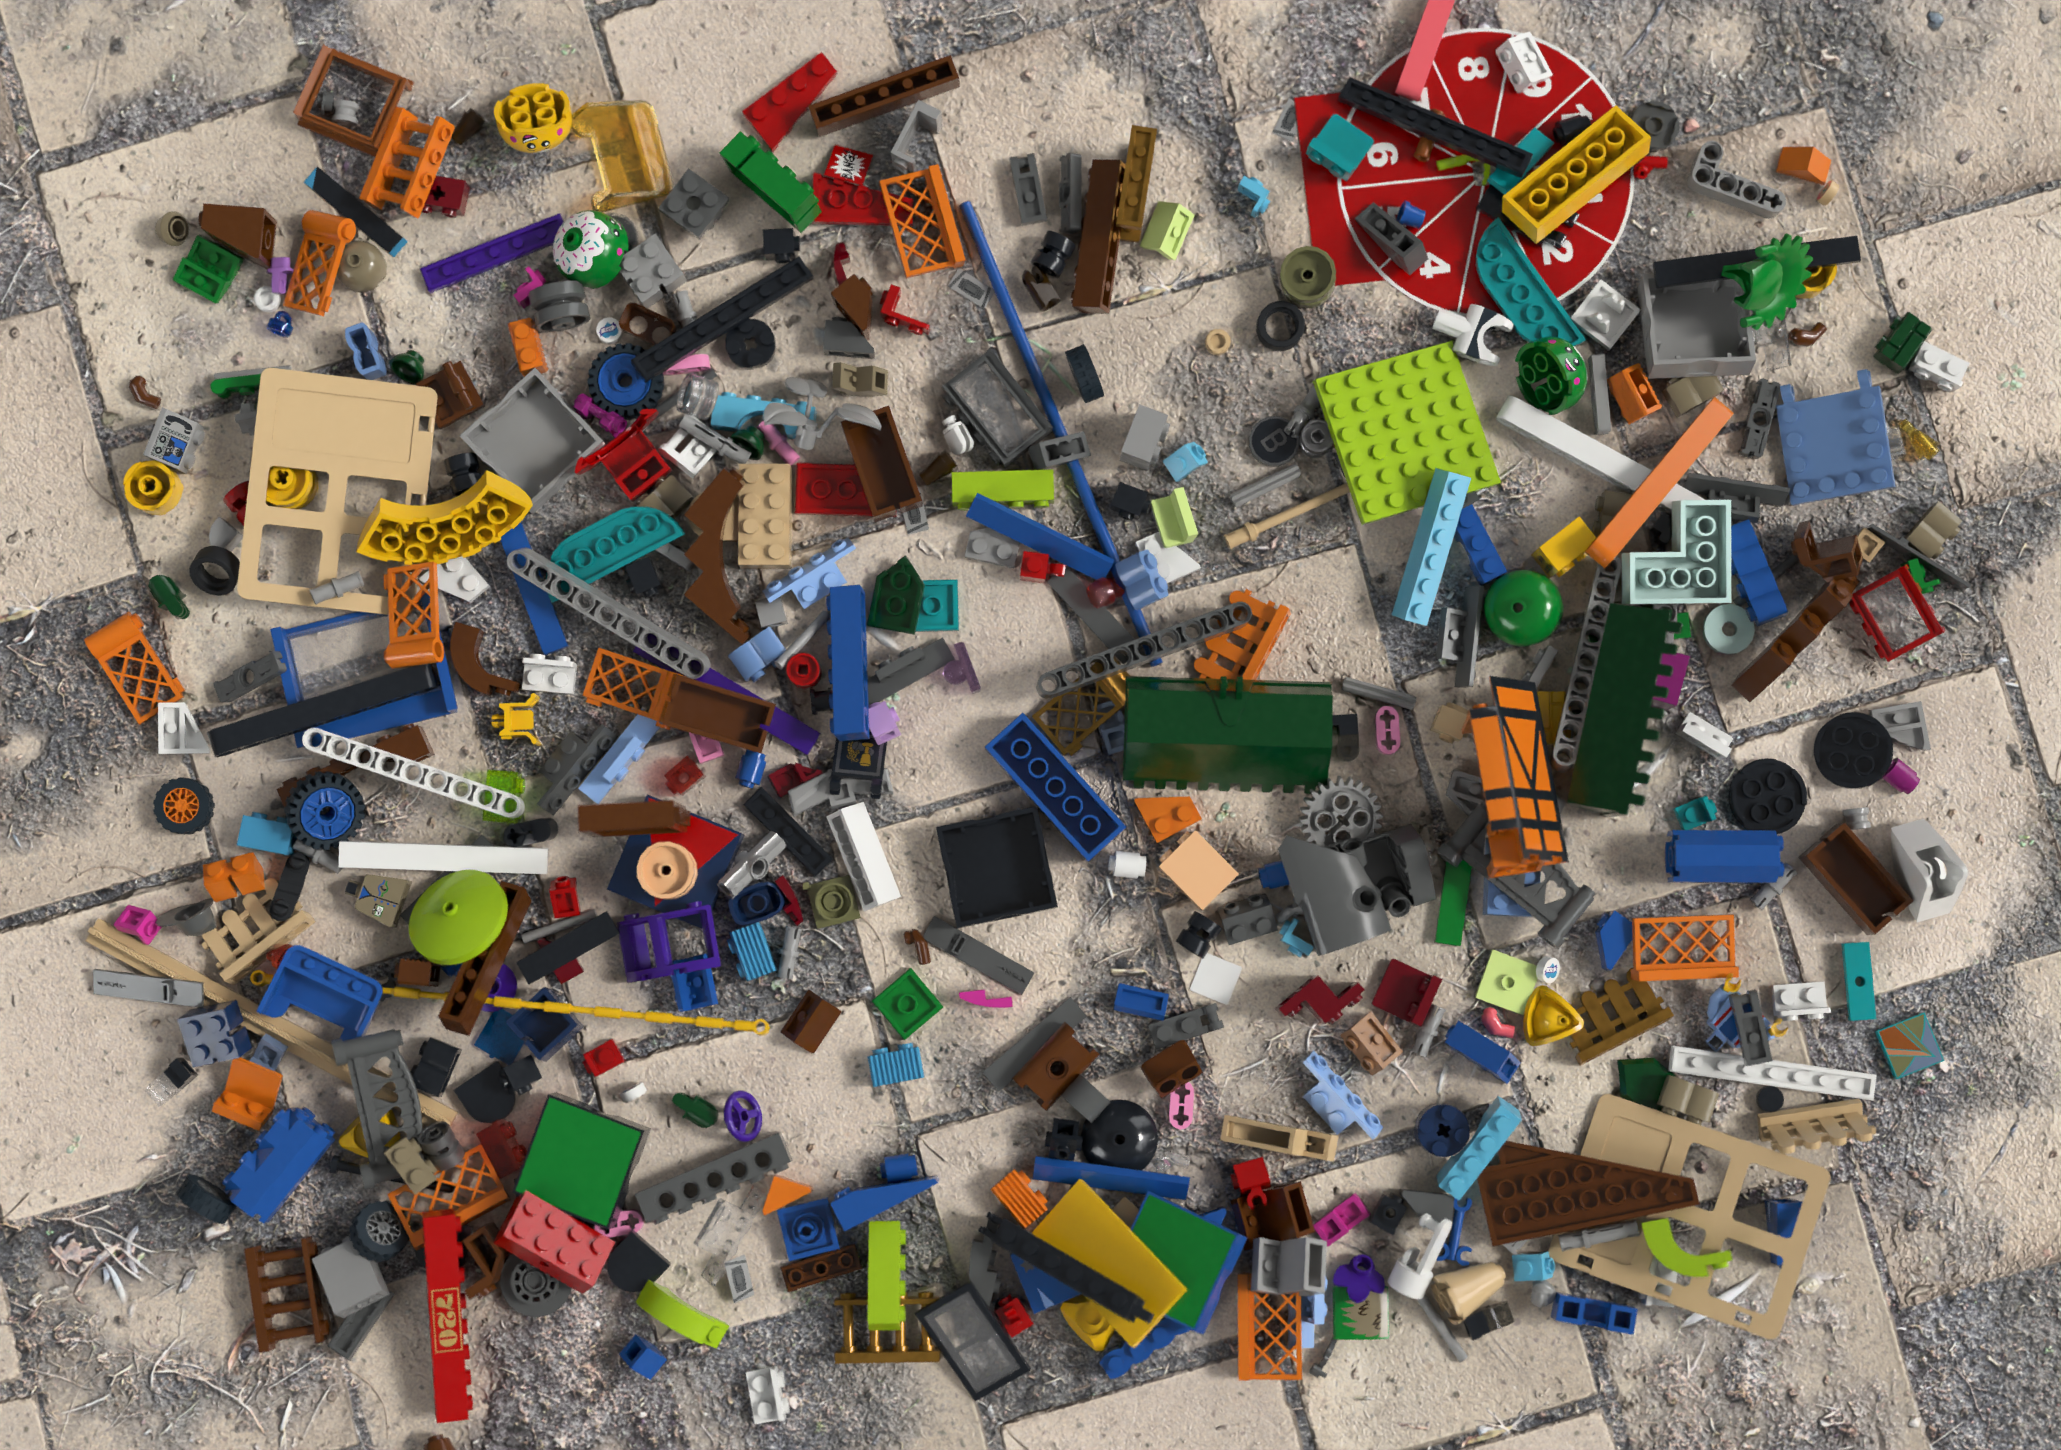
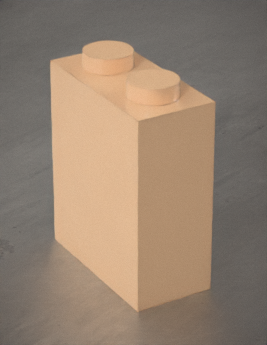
M1196 830L1192 834L1187 831L1177 841L1180 846L1174 852L1168 849L1159 858L1162 864L1158 868L1202 911L1239 873Z

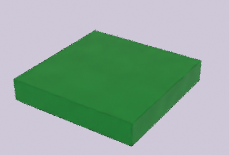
M912 968L907 970L872 1000L873 1004L904 1040L944 1008Z

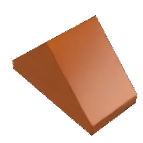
M1783 147L1776 172L1825 185L1831 160L1815 147Z
M776 1174L763 1208L764 1216L813 1191L812 1187Z

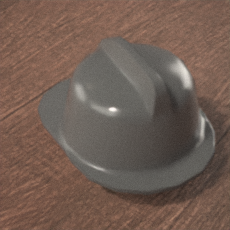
M209 898L198 903L174 908L162 914L156 920V924L160 927L176 925L187 936H199L207 933L216 927L214 915L210 908L214 900Z

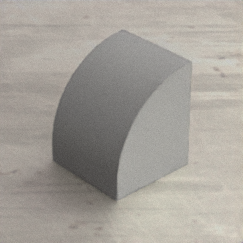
M221 517L215 520L209 533L210 546L223 547L231 552L243 539V535Z
M781 596L772 602H769L767 598L756 601V608L763 630L769 626L774 628L788 624Z

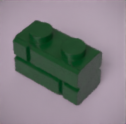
M1910 312L1905 313L1902 317L1897 315L1889 325L1892 331L1887 337L1883 335L1874 346L1877 352L1873 357L1895 373H1900L1905 369L1933 330L1932 327L1920 321L1919 318Z

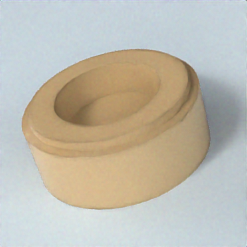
M1830 180L1823 187L1816 201L1823 206L1828 205L1840 188L1839 184Z
M1222 329L1210 331L1205 339V347L1213 355L1226 353L1231 343L1229 334Z

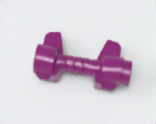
M584 393L578 395L574 401L573 408L582 419H591L593 415L599 418L601 428L609 432L615 439L619 433L625 430L627 421L624 417L614 411L608 413L594 404V400Z

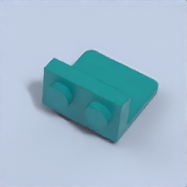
M1334 114L1317 138L1314 137L1306 154L1313 162L1323 165L1335 177L1347 182L1373 146L1374 140L1338 114Z

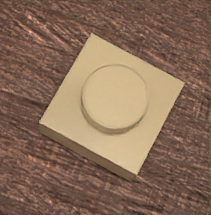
M1865 527L1857 534L1863 559L1870 563L1885 542Z

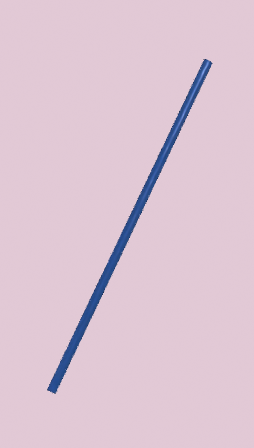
M970 201L964 202L959 205V208L1047 419L1053 426L1052 431L1055 438L1067 436V431ZM1079 460L1067 463L1103 553L1114 559L1110 570L1138 637L1141 638L1149 635L1151 632L1141 609L1135 610L1126 592V587L1118 576L1115 564L1120 562V558ZM1142 645L1146 656L1150 655V648ZM1160 658L1149 663L1151 667H1155L1163 663Z

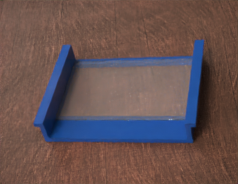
M425 593L417 604L425 610L430 603V596ZM415 608L414 612L406 618L414 624L422 613ZM355 612L294 628L284 629L276 627L270 629L275 651L281 652L283 658L280 661L285 663L287 667L286 672L281 674L287 706L409 668L392 669L384 660V651L387 645L390 644L389 615ZM426 617L418 629L422 633L431 632V621ZM404 621L398 627V637L404 636L411 628ZM439 628L440 640L442 641L441 632ZM445 650L442 662L431 663L439 686L438 688L314 728L351 739L457 713L458 706ZM305 731L294 734L297 748L305 747L302 741ZM316 734L312 738V745L318 747L322 742L320 734Z

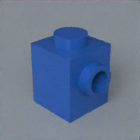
M637 1334L634 1335L619 1354L632 1370L649 1380L667 1361L654 1344Z

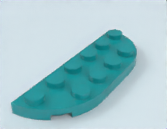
M1499 217L1495 219L1485 230L1479 241L1476 251V268L1484 288L1504 316L1514 324V330L1528 343L1548 336L1562 338L1574 347L1585 342V337Z
M647 506L629 507L619 510L566 538L553 552L551 562L586 583L591 584L685 535V532L671 516L661 510ZM562 580L561 589L567 593L570 590L568 582ZM548 593L551 603L559 600Z

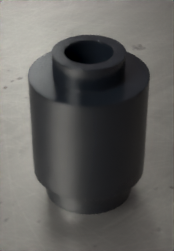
M1576 115L1556 122L1555 128L1552 130L1554 140L1562 146H1566L1591 125L1590 119L1586 115Z

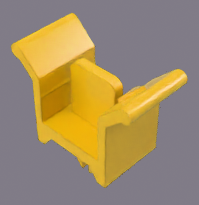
M532 693L525 703H499V707L504 710V715L494 714L491 719L504 721L491 723L494 728L504 727L499 732L502 740L528 737L532 744L536 746L541 745V742L530 732H514V730H532L534 728L533 711L514 709L533 708L540 700V696Z

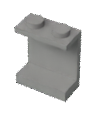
M920 100L917 101L890 152L892 165L895 167L894 170L900 175L917 172L915 159L905 155L919 127L922 126L938 134L943 126L941 111Z

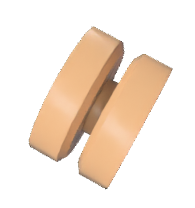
M657 842L648 847L640 856L637 864V878L642 888L650 895L665 900L678 899L686 895L695 885L698 876L697 863L692 853L685 847L672 842ZM666 865L671 868L669 875L663 874L665 872L663 868Z

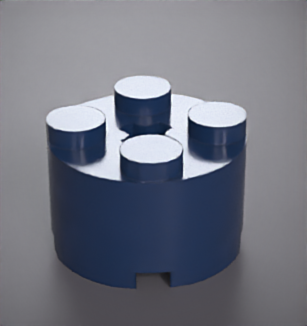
M1432 1104L1425 1107L1419 1113L1415 1122L1414 1135L1420 1147L1428 1153L1440 1157H1448L1457 1154L1465 1147L1470 1138V1127L1467 1118L1459 1109L1447 1104ZM1439 1124L1447 1126L1444 1136L1436 1133L1439 1130Z

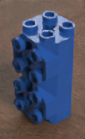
M1671 830L1667 833V837H1672L1671 841L1665 844L1666 873L1672 875V877H1668L1669 883H1776L1778 877H1783L1784 863L1780 862V851H1783L1784 840L1783 836H1777L1776 831Z
M302 1107V1109L288 1108L286 1111L280 1110L272 1120L275 1124L269 1131L264 1130L255 1142L259 1145L258 1149H255L253 1152L247 1151L239 1160L241 1166L235 1173L231 1171L222 1182L226 1186L224 1192L226 1194L232 1193L229 1197L231 1202L247 1215L254 1217L258 1214L262 1216L258 1221L262 1223L269 1222L335 1141L333 1138L334 1129L326 1123L322 1125L314 1119L315 1114L306 1107Z

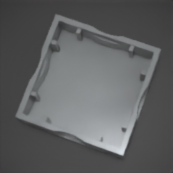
M1642 274L1637 292L1639 308L1641 309L1640 316L1648 379L1750 375L1756 362L1751 326L1746 328L1740 326V319L1748 316L1747 309H1743L1733 301L1735 297L1745 294L1735 280L1727 279L1656 289L1654 274Z
M536 368L508 391L507 395L498 405L486 411L460 435L496 475L514 483L527 493L533 504L529 510L532 514L577 475L574 471L577 460L580 457H587L606 445Z

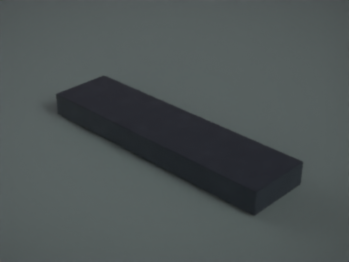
M762 787L743 804L769 831L777 833L784 840L786 848L814 877L834 860Z
M606 911L516 963L528 985L615 937L620 932L610 914Z

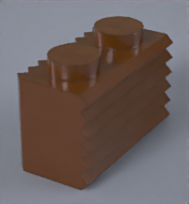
M402 958L400 963L395 965L394 976L398 978V984L438 987L441 965L432 963L429 960Z

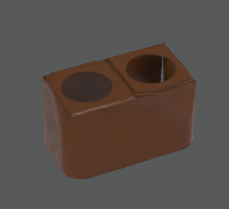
M631 302L626 306L619 320V326L623 332L652 346L657 344L652 338V333L656 328L665 327L670 333L669 336L674 334L677 329L671 319L635 302ZM637 316H641L647 321V329L640 334H636L630 329V321Z
M1185 1040L1176 1042L1141 1065L1143 1074L1161 1099L1203 1073Z

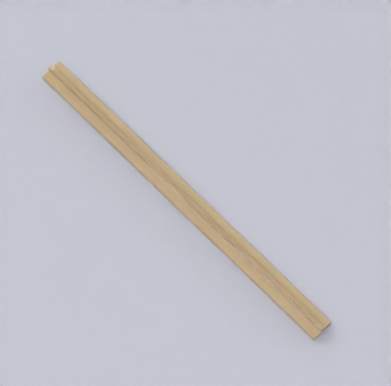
M98 918L95 925L88 929L87 932L90 934L86 942L149 976L204 982V1006L237 1000L243 1022L239 1025L245 1026L248 1030L261 1037L267 1033L287 1045V1051L352 1085L348 1064L336 1065L332 1043L282 1016L273 1018L257 1013L256 1011L260 1004L151 945L143 944L138 938L118 931L115 926ZM375 1066L368 1071L386 1078L391 1076ZM387 1082L374 1097L395 1102L398 1099L397 1093L394 1092L396 1088L395 1083ZM417 1090L421 1106L422 1124L429 1126L435 1122L444 1121L451 1127L458 1111ZM393 1107L401 1112V1109L399 1107Z

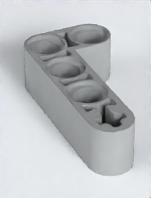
M1708 141L1699 149L1687 178V185L1690 190L1768 219L1774 218L1784 209L1786 197L1782 192L1718 168L1723 156V148L1718 142ZM1704 151L1712 152L1714 159L1706 158ZM1696 174H1702L1706 178V182H1699L1696 179ZM1719 183H1726L1730 191H1723ZM1743 191L1750 192L1753 195V200H1747L1743 195ZM1769 201H1772V202H1773V206H1774L1775 208L1770 207V206H1771V202H1769Z

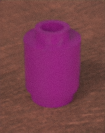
M1899 758L1892 760L1890 768L1882 777L1900 793L1904 792L1905 794L1911 793L1920 782L1917 772Z

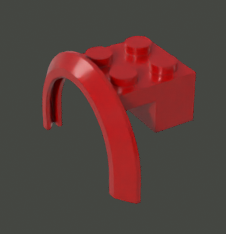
M642 409L636 421L617 436L616 439H613L595 453L587 457H580L577 460L574 472L577 475H581L602 462L631 501H635L662 477L667 476L673 471L643 433V430L658 416L659 412L657 409Z

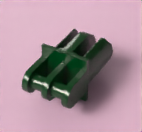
M164 575L153 576L149 580L148 587L158 602V607L165 611L169 610L172 615L180 619L188 618L190 611L182 601L187 595L181 592L171 578Z
M683 1092L673 1096V1103L685 1111L682 1118L688 1119L701 1128H708L717 1122L719 1117L718 1110L714 1105L700 1097L701 1095H696L694 1099Z

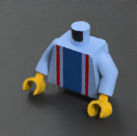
M1732 973L1726 976L1725 984H1721L1709 999L1707 1009L1709 1018L1706 1023L1714 1032L1705 1042L1716 1052L1725 1043L1732 1048H1741L1733 1010L1729 1002L1730 994L1738 993L1741 995L1738 992L1741 986V979L1736 984L1730 983L1729 981L1733 977ZM1749 1004L1742 1005L1743 1013L1751 1011ZM1763 1016L1768 1041L1775 1038V1036L1782 1037L1786 1034L1788 1027L1784 1030H1779L1776 1025L1782 1022V1019H1776L1772 1026L1769 1027L1771 1023Z

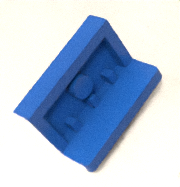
M707 954L674 960L673 964L705 959ZM711 968L679 974V969L673 970L674 975H670L673 980L675 1002L679 1012L718 1004Z

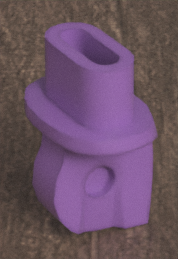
M289 257L271 258L270 268L267 269V273L272 275V293L285 294L287 292V275L293 274L294 271L290 268Z

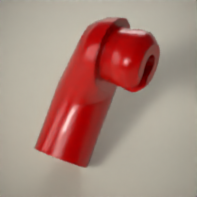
M1644 156L1633 168L1634 177L1643 180L1647 178L1653 169H1666L1668 158L1666 156Z

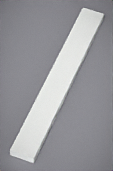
M339 841V867L434 871L478 870L494 873L547 874L548 848Z
M1671 1046L1668 1066V1071L1874 1101L1876 1075L1776 1060L1745 1066L1743 1056L1679 1046Z

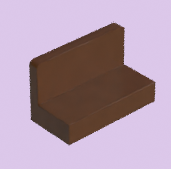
M808 989L780 1033L813 1054L841 1014V1010Z

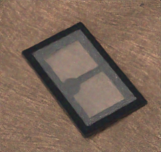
M971 1280L914 1313L974 1401L981 1399L1031 1370V1367Z

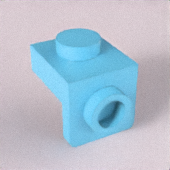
M1244 176L1239 183L1237 191L1257 202L1251 213V216L1256 218L1259 212L1263 214L1271 202L1268 200L1270 191L1262 187L1263 184L1254 177L1249 179Z
M1195 442L1183 445L1164 459L1163 463L1174 480L1178 482L1198 467L1207 464L1208 461L1205 458L1206 454L1203 448Z
M1293 918L1291 922L1286 920L1279 934L1283 935L1280 941L1289 946L1288 951L1300 958L1303 954L1309 956L1314 946L1292 934L1299 920Z
M1548 1251L1512 1255L1514 1281H1542L1553 1277L1555 1263L1553 1258H1550Z

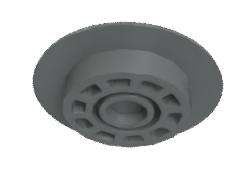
M513 1254L508 1257L501 1272L500 1285L505 1300L514 1310L526 1316L542 1317L557 1311L567 1301L571 1293V1287ZM526 1264L527 1268L523 1270L521 1267ZM553 1281H555L554 1288L550 1287ZM547 1291L551 1293L549 1297L544 1295ZM534 1297H539L540 1300L535 1301Z

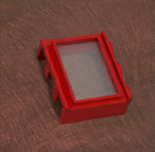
M1908 564L1852 593V600L1849 601L1853 612L1856 615L1860 613L1864 623L1861 625L1867 636L1874 637L1877 643L1874 647L1881 659L1886 658L1887 662L1946 631L1944 626L1941 627L1936 619L1932 606L1928 605L1921 593V587L1911 576Z

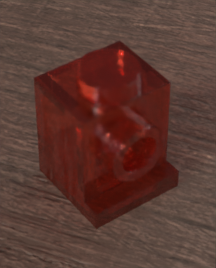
M688 755L664 775L668 780L665 785L674 795L679 793L682 796L707 777ZM684 773L688 774V781L682 783L680 776Z

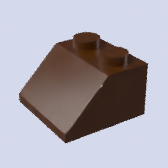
M853 274L833 290L831 296L835 307L848 322H852L868 341L870 340L873 311L872 288L863 277L858 279Z

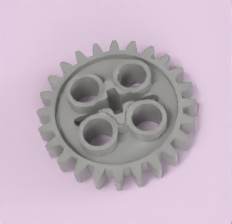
M1341 776L1337 777L1336 783L1327 778V786L1325 787L1322 783L1318 782L1320 790L1310 789L1313 797H1304V801L1308 806L1300 807L1301 812L1306 814L1299 817V821L1305 824L1300 828L1302 833H1308L1304 838L1307 842L1313 841V844L1325 847L1349 838L1364 840L1370 836L1377 835L1374 828H1382V825L1376 820L1383 818L1382 813L1376 811L1382 807L1379 802H1374L1378 798L1375 793L1369 794L1371 788L1368 785L1362 788L1363 783L1361 780H1357L1353 785V779L1348 776L1345 783ZM1340 795H1345V802L1336 805V798ZM1357 812H1364V817L1360 821L1353 820ZM1340 814L1345 816V819H1337V816ZM1320 815H1329L1325 823H1317ZM1346 830L1347 835L1345 838L1337 840L1336 834L1339 831Z

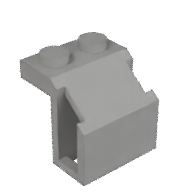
M1309 1237L1286 1241L1254 1238L1251 1291L1271 1295L1299 1292V1296L1325 1294L1327 1241Z

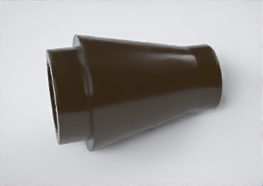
M472 108L464 111L451 138L461 146L466 140L484 128L482 125L486 122L485 119Z
M944 450L942 453L938 452L919 475L929 486L932 482L954 472L953 469L957 467V464L949 453Z

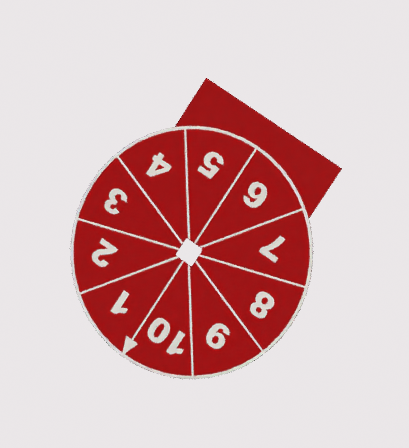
M1471 28L1443 33L1418 102L1395 94L1411 47L1394 57L1368 82L1370 86L1425 109L1440 110L1445 114V117L1516 147L1536 128L1553 141L1554 144L1524 178L1564 147L1559 142L1557 143L1553 137L1552 130L1555 128L1556 122L1576 115H1586L1592 125L1616 105L1605 87L1583 64L1561 48L1534 36L1533 38L1553 75L1548 80L1531 85L1523 92L1517 93L1495 51L1507 39L1524 33L1506 29ZM1340 93L1295 97L1312 247H1318L1327 252L1333 260L1336 269L1335 286L1386 280L1407 297L1437 311L1443 308L1465 317L1470 304H1476L1504 316L1481 283L1476 268V251L1479 241L1485 230L1494 221L1476 210L1478 203L1489 186L1475 185L1472 163L1476 162V160L1470 161L1465 165L1439 171L1437 168L1438 160L1464 154L1435 142L1429 156V161H1420L1413 156L1421 138L1419 135L1339 102ZM1334 114H1338L1374 140L1373 146L1347 182L1335 177L1323 165L1313 162L1306 154L1314 137L1317 138ZM1634 165L1576 211L1579 217L1572 228L1562 223L1555 229V231H1559L1567 236L1560 249L1545 240L1540 247L1507 228L1558 301H1561L1585 284L1601 268L1618 243L1631 209L1635 178L1633 175ZM1405 200L1410 202L1412 206L1426 211L1424 221L1419 229L1402 225L1423 242L1428 256V260L1411 275L1395 264L1356 222L1355 218L1373 202L1395 220Z

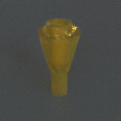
M1907 418L1899 424L1909 436V440L1920 460L1926 458L1929 461L1939 453L1940 450L1937 447L1940 443L1919 429L1917 430Z

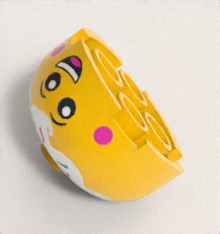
M543 83L526 84L509 90V96L502 101L496 102L494 116L498 132L509 146L525 153L549 151L561 144L570 132L572 112L569 98L563 90L558 92L550 89L548 84Z

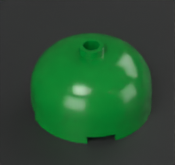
M1515 570L1498 578L1490 587L1485 598L1484 613L1489 628L1500 640L1514 646H1532L1546 641L1555 633L1563 617V604L1558 587L1547 576L1531 570ZM1516 603H1521L1523 606L1522 611L1519 613L1515 607Z

